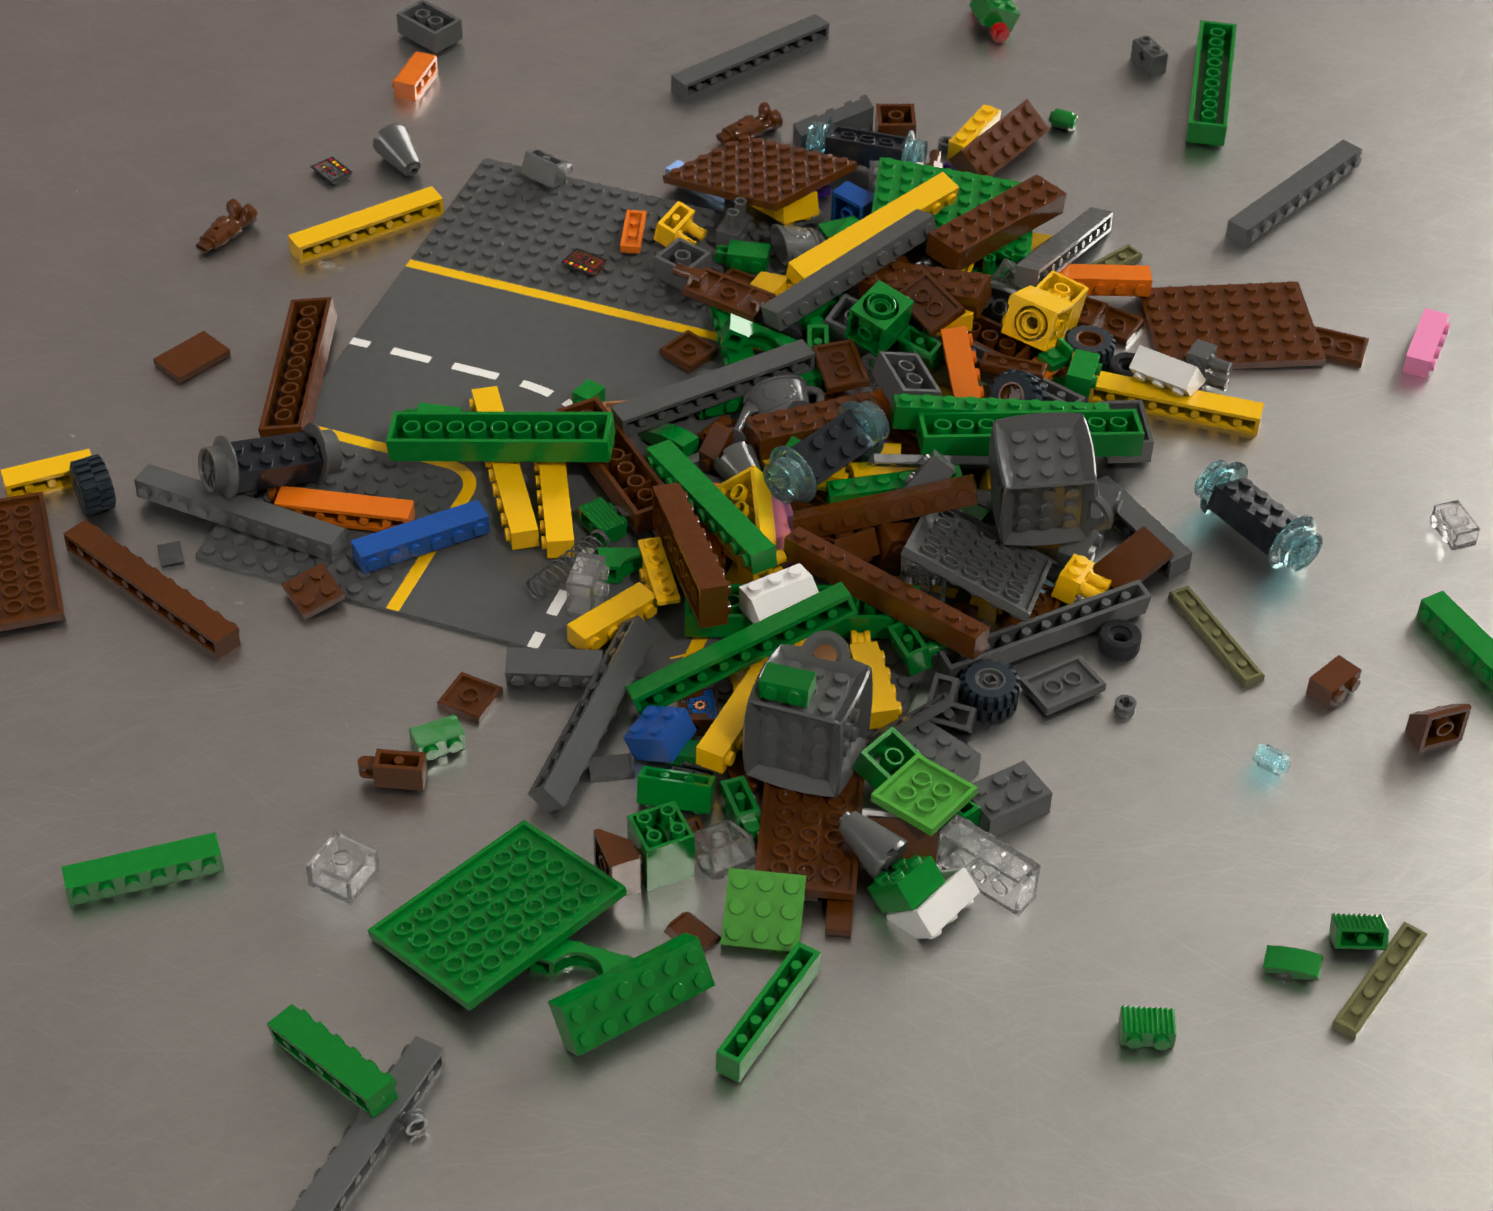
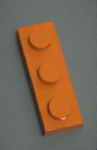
M626 211L620 252L629 254L641 253L647 211Z

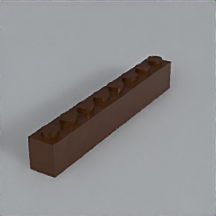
M970 474L794 511L792 522L794 530L799 526L821 537L881 523L978 504V492L974 475Z

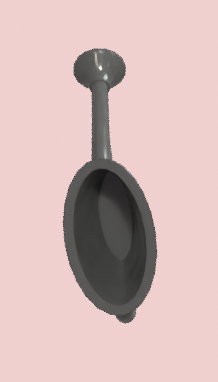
M820 209L819 215L813 216L810 220H799L793 225L780 226L773 224L771 226L770 237L772 247L778 261L783 266L788 265V262L826 241L817 230L810 227H802L806 224L818 227L819 223H823L824 218Z
M779 375L758 382L743 396L744 407L735 427L730 428L733 430V444L746 441L745 435L742 432L746 424V417H750L755 413L765 414L779 409L794 408L798 405L810 404L808 394L815 395L816 402L825 401L824 391L816 386H808L806 380L797 375Z

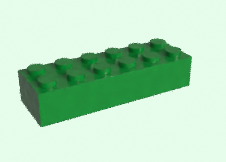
M684 932L548 1001L565 1050L580 1056L715 986L699 938Z

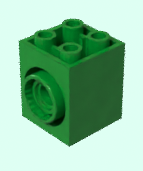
M879 280L850 308L844 337L848 340L853 339L856 345L878 357L879 351L886 352L897 341L899 335L909 326L914 301Z
M675 801L627 815L628 839H631L635 848H639L642 853L643 863L640 864L644 879L641 881L647 891L694 877L695 836Z

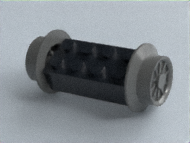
M315 423L306 424L302 432L230 442L227 437L220 435L215 438L212 446L202 447L198 455V470L204 488L208 492L220 491L227 499L234 498L237 493L300 483L313 482L316 485H322L326 482L328 475L338 473L342 465V450L336 433L331 429L321 430Z

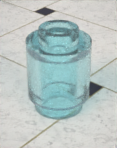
M1261 743L1253 755V761L1257 763V766L1277 776H1280L1282 773L1285 774L1291 765L1290 755L1270 744L1264 745Z

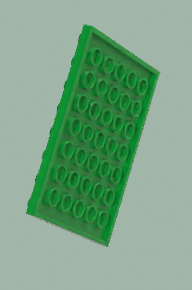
M880 157L871 214L944 172L959 186L957 200L934 215L937 229L1021 182ZM1033 230L991 254H994L996 259H1001V251L1005 250L1006 255V249H1011L1014 251L1013 262L1019 263L1031 254ZM927 240L920 243L919 245L926 246Z
M523 820L370 927L368 934L371 939L470 1011L627 895L626 886L526 820Z

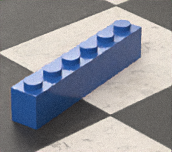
M479 500L462 504L351 540L353 559L362 574H366L490 533L489 515Z

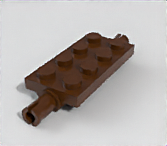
M679 262L673 267V275L688 280L687 284L683 287L682 295L751 322H755L763 314L761 305L776 297L774 293L707 267L701 270L696 267L690 268Z

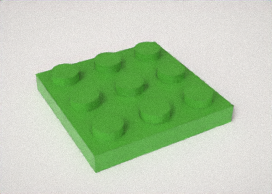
M917 753L871 794V801L932 836L977 795L978 787Z
M729 868L720 945L722 947L790 953L796 943L800 942L806 875Z

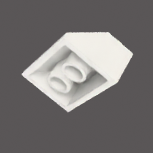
M1139 345L1129 366V369L1134 374V378L1140 381L1150 380L1154 386L1161 389L1168 387L1179 396L1184 394L1188 396L1193 395L1206 381L1198 367Z
M799 563L740 586L739 608L755 624L819 591L812 575Z
M965 867L940 870L946 880L945 883L915 909L888 913L886 915L887 919L916 939L936 938L942 933L941 929L946 924L956 920L957 914L962 909L969 907L974 902L973 898L980 893Z

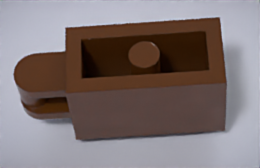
M377 749L375 756H361L358 759L360 777L374 779V787L424 791L428 774L425 752Z

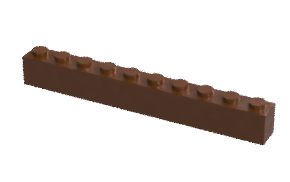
M84 520L63 533L67 551L218 659L240 645V630L234 622L228 621L218 611L208 607L203 600L195 598L187 589L178 586L173 579L161 574L156 567L147 564L142 557H137L126 546L116 542L112 536L103 533L96 525H92Z
M799 526L784 538V552L788 562L794 565L800 563L809 573L831 585L842 582L852 596L973 661L987 649L989 626Z

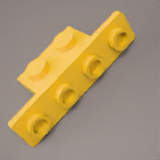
M654 537L638 540V546L643 559V568L639 569L641 582H645L644 586L654 593L658 606L679 603L680 595L661 538Z

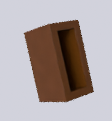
M1338 655L1309 678L1306 695L1325 708L1330 709L1336 703H1341L1348 693L1355 692L1361 683L1359 678L1362 670Z

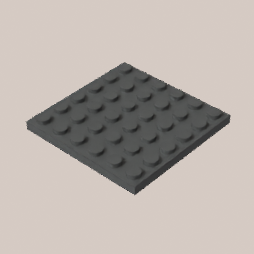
M959 508L921 516L901 552V555L905 556L909 562L920 564L928 572L946 578L950 584L968 590L972 596L981 597L988 601L991 606L1001 608L1007 611L1013 618L1027 622L1053 562V559L1029 546L1003 545L1000 542L996 528Z

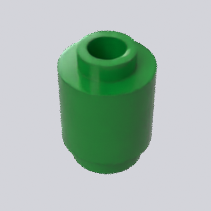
M1056 108L1054 111H1051L1049 122H1051V127L1070 131V129L1075 130L1078 115L1071 111Z

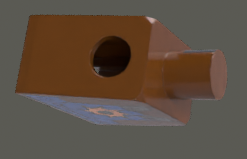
M714 687L701 689L677 701V707L687 709L697 729L693 736H704L719 714Z

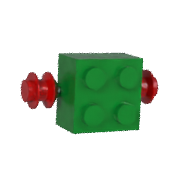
M971 0L969 4L979 23L991 27L990 35L997 43H1002L1009 38L1021 15L1012 0Z

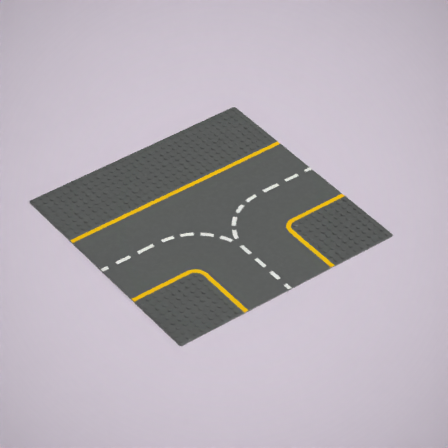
M483 159L323 378L313 423L317 424L321 430L331 429L336 433L342 450L341 469L336 474H329L326 482L322 485L307 482L287 486L414 500V520L479 500L489 515L490 533L362 574L353 559L351 540L376 533L375 531L345 528L347 545L332 562L217 523L196 552V560L279 583H284L323 563L345 595L344 600L520 648L576 649L567 641V624L636 583L640 582L644 585L645 582L640 580L639 571L627 575L621 583H598V559H592V563H586L584 569L579 568V573H573V578H567L566 583L560 582V588L554 587L553 593L548 592V596L544 600H536L527 590V580L533 578L535 574H539L540 570L545 569L547 565L552 564L553 560L558 558L547 559V550H542L541 536H545V534H540V520L543 519H539L538 505H542V503H537V490H540V488L536 489L535 475L539 474L534 473V462H519L538 526L539 546L512 550L510 541L506 542L504 528L506 526H501L500 513L502 511H497L496 498L498 497L493 496L492 484L494 482H489L488 469L490 468H486L484 462L390 461L386 438L394 411H404L407 408L417 409L419 403L462 407V412H470L468 399L472 398V389L497 386L504 412H557V409L572 404V391L587 379L605 387L606 401L630 400L695 377L697 371H701L702 368L715 370L724 367V357L720 356L721 344H717V331H714L713 318L710 317V305L682 295L683 290L654 277V256L666 248L653 240L657 223L677 202L566 176L562 185L550 189L544 187L542 183L529 180L527 176L521 174L522 166L493 159ZM685 204L695 210L693 223L706 229L707 234L702 242L688 233L684 235L696 241L697 246L711 252V269L725 274L728 271L726 270V264L715 262L713 256L716 249V229L727 214L710 208ZM627 210L647 211L640 254L620 252ZM753 219L755 230L752 235H749L747 241L771 244L770 263L767 272L786 276L788 265L783 266L778 261L772 247L770 229L773 224ZM576 248L607 260L604 268L596 276L578 271L561 262ZM930 260L936 267H942V264L938 261ZM763 314L754 323L762 326L765 323ZM687 330L719 348L718 355L691 373L659 355L660 348ZM752 347L754 356L765 352L759 348ZM1036 348L1035 356H1038V354L1042 353L1043 351ZM868 374L870 380L869 387L843 392L849 396L860 392H870L872 394L880 389V386L876 379H872V375ZM937 384L942 392V396H952L951 389ZM808 397L810 404L816 403V398ZM741 411L722 415H726L737 422ZM697 412L689 416H684L667 423L680 426L697 435L722 415L699 419ZM909 429L916 434V429ZM637 433L628 436L645 459L647 457L646 447L652 445L640 438ZM698 450L688 458L699 468ZM566 462L574 545H577L584 537L590 535L587 528L585 529L582 523L580 524L579 506H583L584 503L587 504L588 501L591 502L599 497H602L607 503H612V501L583 462ZM760 464L762 472L771 481L773 477ZM700 469L704 474L711 475V474H709V473L703 471L702 469ZM975 480L976 488L979 489V482ZM266 489L240 493L273 505L275 500L269 499ZM790 489L787 495L789 500L799 496L800 493ZM612 503V505H613L614 508H615V512H616L619 516H621V514H620V512L618 511V509H617V508L615 507V505ZM628 524L626 537L612 542L611 547L639 548L638 540L653 537L649 531L636 535ZM585 543L587 551L595 558L597 556L592 546ZM578 547L581 556L584 558V560L590 562V557L588 556V554L582 548ZM575 553L574 560L579 566L584 567L582 559ZM726 556V568H723L726 570L725 579L726 581L729 580L730 584H737L738 564ZM566 557L568 565L571 567L572 570L577 572L578 568L576 564L570 558ZM560 562V566L564 573L568 576H571V571L569 570V568L564 563ZM553 566L557 577L561 581H565L563 573ZM920 569L918 575L894 576L911 586H919L920 590L951 607H953L961 588L960 586L950 584L947 579ZM547 571L550 581L555 586H558L559 582L556 577ZM811 574L816 585H829L828 582ZM541 576L544 586L552 591L549 581ZM530 581V587L533 592L541 597L534 589L533 582ZM535 583L537 590L543 595L542 590ZM676 584L680 595V602L658 606V613L652 618L645 620L657 634L652 642V648L644 657L643 665L634 675L635 679L639 680L687 656L670 659V657L701 650L726 638L685 637V594L679 584ZM843 638L849 646L850 638ZM871 638V642L877 641L879 649L885 653V667L890 669V682L895 684L896 701H900L902 706V715L898 717L899 719L907 714L925 670L910 676L891 647L890 638ZM929 638L927 640H924V642L929 643L934 639ZM612 641L598 649L603 651V656L605 655ZM729 676L705 687H714L717 701L727 703L734 692ZM868 728L867 736L873 734L881 728L870 730Z

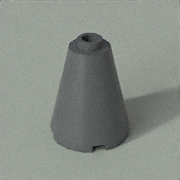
M398 123L382 128L379 131V137L373 140V148L376 153L405 176L416 175L420 170L421 164L408 129L404 125L400 126Z
M744 441L734 443L724 449V455L720 459L717 456L713 465L715 471L724 480H728L752 465L762 471L753 446L750 443L746 444Z
M857 811L852 813L846 812L838 822L840 824L838 830L873 879L878 874L887 871L886 869L891 863L902 857L908 848L907 844L909 842Z

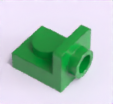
M1060 337L1057 339L1054 348L1038 354L1037 361L1047 363V370L1051 373L1070 365L1074 349Z

